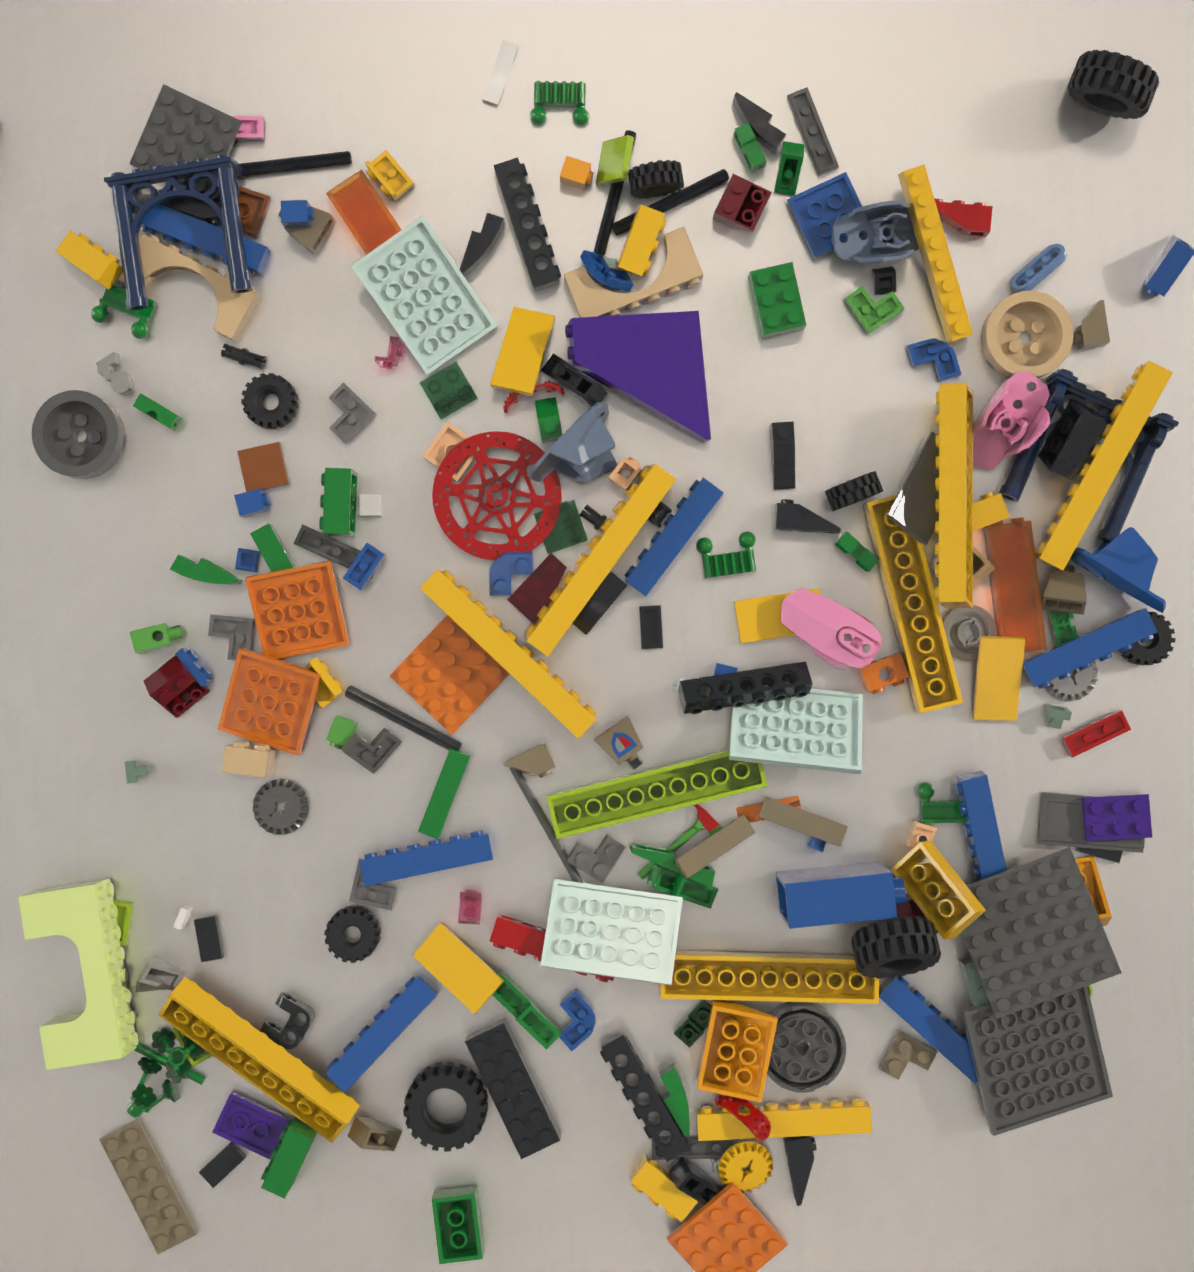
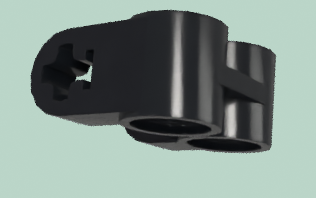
M281 992L275 1004L290 1013L289 1020L284 1028L272 1021L265 1020L260 1028V1032L265 1033L269 1039L285 1049H293L304 1039L307 1030L315 1019V1012L311 1006L287 993ZM298 1013H303L306 1016V1022L299 1020ZM288 1032H293L295 1034V1041H292L288 1038Z

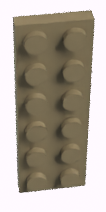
M140 1118L99 1139L157 1254L184 1242L198 1233Z

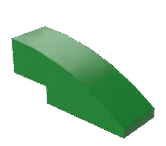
M178 554L170 570L182 576L212 584L233 585L243 582L242 579L204 558H201L197 564L189 558Z
M654 864L646 883L654 889L672 894L673 896L683 897V900L710 909L718 892L717 887L712 886L710 888L690 878L685 879L683 875L657 864Z
M673 1063L659 1071L660 1078L668 1090L663 1094V1100L686 1138L689 1136L690 1129L688 1101L681 1076Z

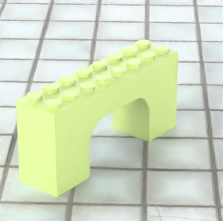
M110 878L38 889L18 896L25 940L53 935H62L71 939L79 951L86 993L84 1012L56 1016L39 1026L46 1070L122 1059L135 1050L136 1045H138V1034L134 1030L135 1014L131 1011L130 1005L132 995L127 987L128 972L124 968L123 962L125 952L119 942L121 929L117 925L116 919L118 909L113 904L114 886L110 882Z

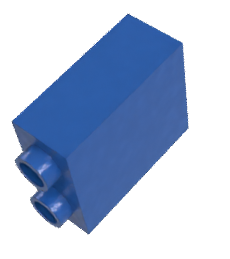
M878 861L775 872L780 915L789 929L897 917L896 905L906 903L903 878H896L889 869Z

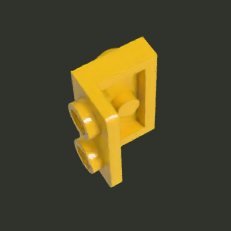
M387 150L371 163L369 160L365 162L368 168L365 172L373 182L378 180L382 185L379 188L387 198L391 196L396 201L414 186V182Z
M314 658L305 667L321 675V682L315 700L320 708L327 706L343 692L340 682L330 676L328 667L322 660L319 661L317 658Z

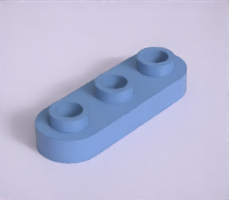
M1061 244L1048 246L1011 279L1013 291L1015 293L1031 291L1060 266L1067 257L1064 246Z

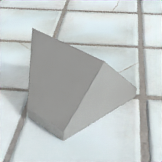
M156 955L147 962L140 974L135 992L166 989L173 991L182 978L184 971Z

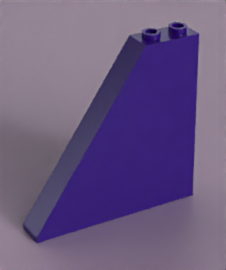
M699 311L570 319L568 325L565 326L566 338L570 340L567 355L568 359L572 361L573 367L699 442L706 443L711 440Z

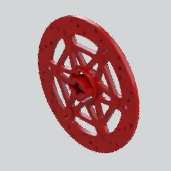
M501 431L480 433L457 444L441 462L434 479L432 492L433 507L437 521L451 542L464 552L487 560H496L505 552L532 551L540 545L550 534L557 521L562 498L560 480L556 471L553 470L543 479L544 496L536 495L530 478L527 476L526 468L529 464L535 465L545 452L522 436ZM476 446L479 447L480 452H477ZM486 449H509L519 453L520 457L517 461L488 458ZM530 454V457L525 459L526 455ZM473 455L476 464L460 484L452 483V477L459 465L469 456ZM492 463L510 465L511 467L503 475L499 476ZM483 465H487L493 475L492 478L485 479ZM478 469L482 484L467 485V481ZM515 469H518L519 471L513 483H510L506 477ZM521 476H524L530 493L515 489ZM489 484L492 486L487 491V502L485 504L482 498L485 494L483 490ZM504 488L501 493V498L503 499H497L491 504L493 500L492 492L497 493ZM510 488L512 494L509 499L511 501L506 508L504 506L500 510H492L494 507H501L506 503L508 499L507 490ZM478 489V497L465 494L463 491ZM516 495L529 498L531 501L516 503ZM450 496L459 498L468 520L465 528H461L452 515L449 505ZM464 499L479 503L473 516H470ZM527 507L528 509L518 522H515L513 508ZM534 508H541L543 512L535 527L525 536H520L518 528ZM481 509H484L486 512H488V515L485 518H483L479 523H476V519ZM509 513L511 527L506 525L501 514ZM496 516L503 528L485 527L484 524L491 517ZM477 531L506 534L509 541L505 544H490L479 541L474 536ZM469 533L468 537L464 538L465 534ZM515 539L518 541V546L515 545Z

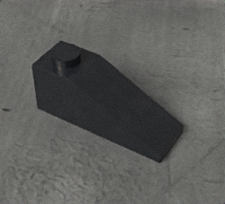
M218 190V192L211 198V200H213L221 208ZM178 197L160 203L214 226H222L216 211L209 204L199 199Z
M554 353L541 369L544 374L589 407H592L597 402H602L608 394L598 382Z
M794 421L771 423L769 429L773 490L795 489Z
M781 499V503L775 504L774 530L829 534L841 533L840 527L802 505L794 504V500Z
M810 1136L783 1137L796 1205L800 1206L814 1162L813 1151L817 1150L814 1137L810 1138Z
M683 1156L669 1170V1174L677 1189L703 1205L724 1189L700 1167Z

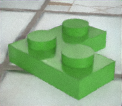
M863 286L844 299L868 335L905 309L893 291L874 303Z

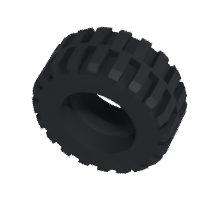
M1108 50L1086 51L1078 58L1068 84V92L1070 97H1073V100L1092 111L1115 118L1137 119L1148 112L1159 85V77L1157 72L1152 70V67L1143 64L1140 60L1133 59L1131 56H1125L1118 52H1109Z
M919 916L894 917L888 920H880L876 923L873 922L856 930L851 938L857 971L862 976H867L868 978H894L896 976L901 977L907 974H914L918 971H924L928 967H933L935 963L939 962L941 957L935 925L927 918Z
M442 1062L435 1063L434 1067L428 1066L421 1074H418L410 1085L405 1097L403 1113L404 1117L407 1118L405 1122L407 1128L412 1129L411 1135L414 1139L418 1137L421 1139V1145L426 1147L427 1144L433 1146L432 1150L438 1151L439 1147L444 1148V1152L451 1151L452 1147H456L458 1150L463 1148L465 1143L470 1144L474 1140L475 1135H478L482 1130L488 1110L487 1091L483 1089L484 1083L482 1080H477L476 1073L473 1070L470 1072L465 1070V1065L460 1064L457 1067L454 1066V1062H448L447 1065H442ZM446 1088L459 1093L466 1103L464 1117L452 1124L440 1123L433 1119L426 1108V1101L431 1092Z

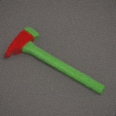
M696 804L694 806L698 811L697 820L666 849L672 850L674 853L699 831L706 828L711 836L722 829V827L704 808ZM648 863L637 873L642 880L651 873L656 863Z

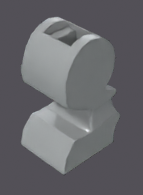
M112 352L96 363L97 372L105 380L111 382V387L115 392L127 396L134 390V381L125 372H114V369L120 366L121 359L119 354Z

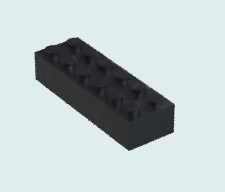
M506 1017L467 1035L465 1039L466 1046L520 1158L528 1157L561 1140V1132Z

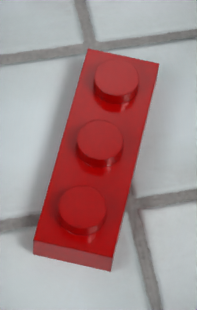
M1118 710L1061 738L1070 757H1075L1130 731L1131 728L1123 711Z

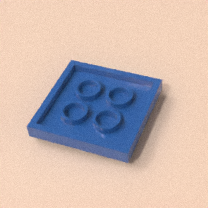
M846 172L787 199L790 210L814 259L834 250V245L831 241V227L835 220L851 213L855 208L862 207ZM840 235V237H839L840 242H842L843 240H846V236H845V237H842V236Z

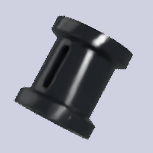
M660 501L647 520L660 528L662 526L661 522L672 510ZM659 510H661V513L655 518Z

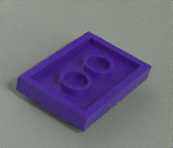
M1149 794L1082 797L1085 841L1152 838Z
M232 1091L212 1133L270 1159L280 1141L281 1133L287 1126L290 1118Z

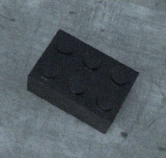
M1070 399L1038 457L1050 471L1073 480L1081 472L1083 462L1092 453L1094 443L1103 434L1107 422L1093 408Z

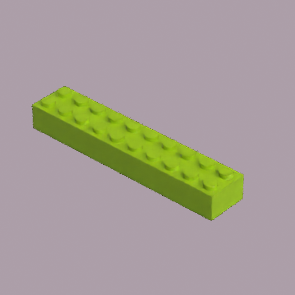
M728 749L547 794L546 799L556 839L768 787L762 763L729 760Z

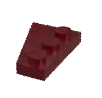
M550 553L533 571V574L507 600L535 625L539 619L537 616L538 612L544 605L548 607L552 600L549 597L558 588L567 567Z

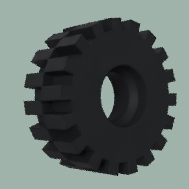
M657 160V162L651 161L648 164L643 163L639 167H633L628 172L630 193L635 198L666 196L669 193L673 194L684 188L681 163L675 160Z
M262 373L258 378L256 376L253 377V381L251 383L247 382L245 385L247 387L246 391H242L244 399H241V404L244 405V413L248 415L247 417L252 422L262 428L273 430L276 427H285L284 424L292 421L291 417L296 416L297 412L295 410L299 408V403L297 402L299 398L295 388L282 376H277L274 373H269V375ZM272 393L278 397L279 404L275 409L268 410L263 406V398L267 394Z
M876 471L832 487L826 490L825 494L832 511H836L883 492V488Z
M1148 612L1157 629V633L1153 634L1152 644L1144 647L1138 641L1132 643L1133 648L1122 652L1123 655L1121 656L1124 659H1128V662L1132 664L1153 665L1162 662L1161 659H1166L1169 656L1167 653L1172 652L1174 648L1171 646V643H1175V638H1172L1171 634H1174L1175 631L1169 628L1172 624L1170 621H1165L1163 615H1157V612Z
M360 906L345 907L332 916L326 925L327 929L324 932V935H326L325 944L329 945L328 950L330 953L333 952L335 954L334 957L336 959L342 958V962L351 961V963H356L358 960H364L373 953L380 942L381 928L378 926L380 923L378 920H375L373 913L367 912L368 909L365 907L363 909L359 908ZM350 926L357 927L361 932L359 941L355 943L347 941L344 936L346 928Z

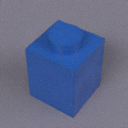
M307 200L281 201V223L285 228L311 227V220H314V208L310 206Z
M261 489L234 495L239 516L243 518L269 511V496Z

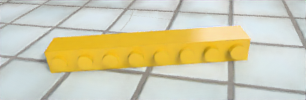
M925 164L905 170L898 174L905 202L909 203V208L907 209L946 342H951L973 335Z
M861 1098L852 1099V1102L834 1099L830 1100V1103L812 1100L808 1104H800L797 1101L787 1102V1105H778L775 1102L766 1103L765 1106L753 1104L770 1121L771 1132L768 1138L872 1133L871 1106L868 1101ZM705 1105L701 1106V1109H696L698 1141L755 1138L747 1126L723 1107L714 1108L713 1106ZM748 1107L738 1108V1112L741 1115L747 1116L750 1114Z

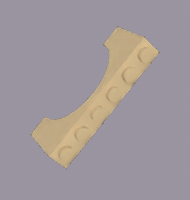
M685 227L664 234L666 246L664 268L657 279L642 290L632 293H616L606 290L592 280L584 266L565 273L564 279L579 317L620 315V312L623 310L633 311L639 308L643 302L653 303L658 301L660 296L666 293L668 295L676 294L680 291L681 287L688 285L690 288L698 285L703 278V272Z
M141 233L139 247L145 288L157 277L172 271H188L200 275L209 282L217 299V318L213 330L237 343L260 299L255 293L256 289L253 288V291L248 293H231L229 274L222 276L217 273L218 269L212 265L206 264V266L198 263V258L190 254L184 256L180 254L181 250L171 244L165 246L161 244L162 240L152 234L146 236ZM122 272V274L119 276L118 280L121 281L123 284H125V283H124V276H123V272Z

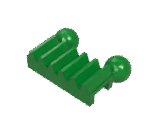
M538 80L534 82V109L530 112L531 122L535 125H541L546 121L547 114L543 107H577L572 115L574 123L579 126L587 124L589 113L585 109L586 83L583 81L579 83L574 81L570 83L566 81L550 83L549 81L541 82Z
M115 285L110 290L106 288L103 298L99 299V305L91 310L92 319L97 323L105 322L109 316L107 307L139 319L138 322L132 324L131 334L138 339L146 337L148 334L147 323H149L157 303L147 298L148 308L127 310L125 305V299H127L126 290Z
M748 531L740 534L738 541L740 546L744 548V551L710 556V552L713 549L712 541L706 537L700 538L696 543V549L702 555L704 578L755 572L756 566L752 548L756 541L754 534Z
M923 782L918 786L917 793L922 798L921 823L966 822L965 817L961 816L959 804H962L961 800L930 801L935 791L933 785Z

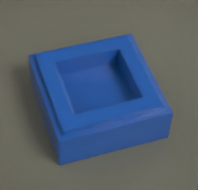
M238 548L235 569L258 573L260 551Z

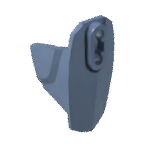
M901 200L875 203L855 208L851 213L837 218L831 227V241L836 255L840 259L848 261L879 263L904 259L914 253V251L919 250L907 209L909 208V203H904ZM840 235H841L842 237H845V236H846V240H843L842 242H840V240H839Z
M604 401L597 402L588 409L537 461L527 476L531 480L541 482L554 470L583 484L614 470L617 462L610 450L615 448V442L603 424L609 414L608 404Z

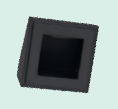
M893 267L872 269L875 295L892 291L896 292V271Z

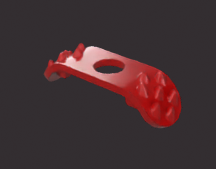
M550 380L535 386L534 393L547 390L548 393L557 392L562 396L565 394L563 388H560L558 383H552ZM515 392L509 393L507 401H504V413L508 414L510 407L518 403V398L528 395Z
M718 1094V1097L714 1100L715 1104L729 1111L747 1126L757 1140L765 1141L769 1137L771 1132L770 1121L759 1109L746 1099ZM746 1106L749 1108L750 1114L743 1116L738 1112V1108Z

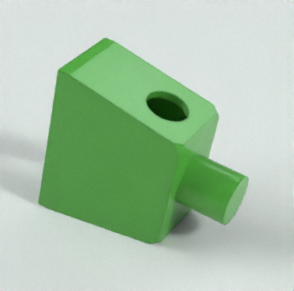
M166 623L130 631L134 651L137 654H144L172 646V640L184 637L181 625L168 628ZM158 633L163 634L162 640H156V635Z

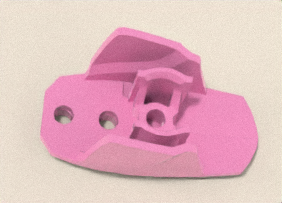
M1028 371L1016 372L993 394L973 424L974 467L993 470L1007 456L1018 454L1022 450L1029 448L1048 428L1050 416L1045 405L1050 394L1044 382ZM1029 382L1034 383V387L1031 390H1027ZM1015 400H1020L1019 407H1013Z
M803 588L793 592L783 600L781 622L811 647L815 655L839 670H844L847 666L861 669L870 665L882 646L881 634L872 626L873 623L852 609ZM850 634L853 640L845 641L844 636ZM865 645H869L871 647L870 651L867 653L863 652L862 650Z

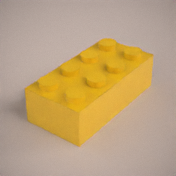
M932 841L920 842L890 869L896 878H903L905 890L928 920L935 925V929L944 940L958 936L986 911Z

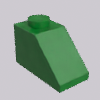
M783 141L774 192L795 196L804 157V144Z
M556 397L536 400L535 406L542 443L557 441L563 434Z

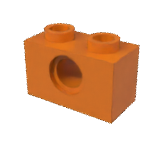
M894 653L873 661L866 667L857 668L865 691H872L873 694L884 691V686L890 684L893 687L904 684V679L910 677L901 653ZM883 668L889 672L886 680H881L879 677V671Z

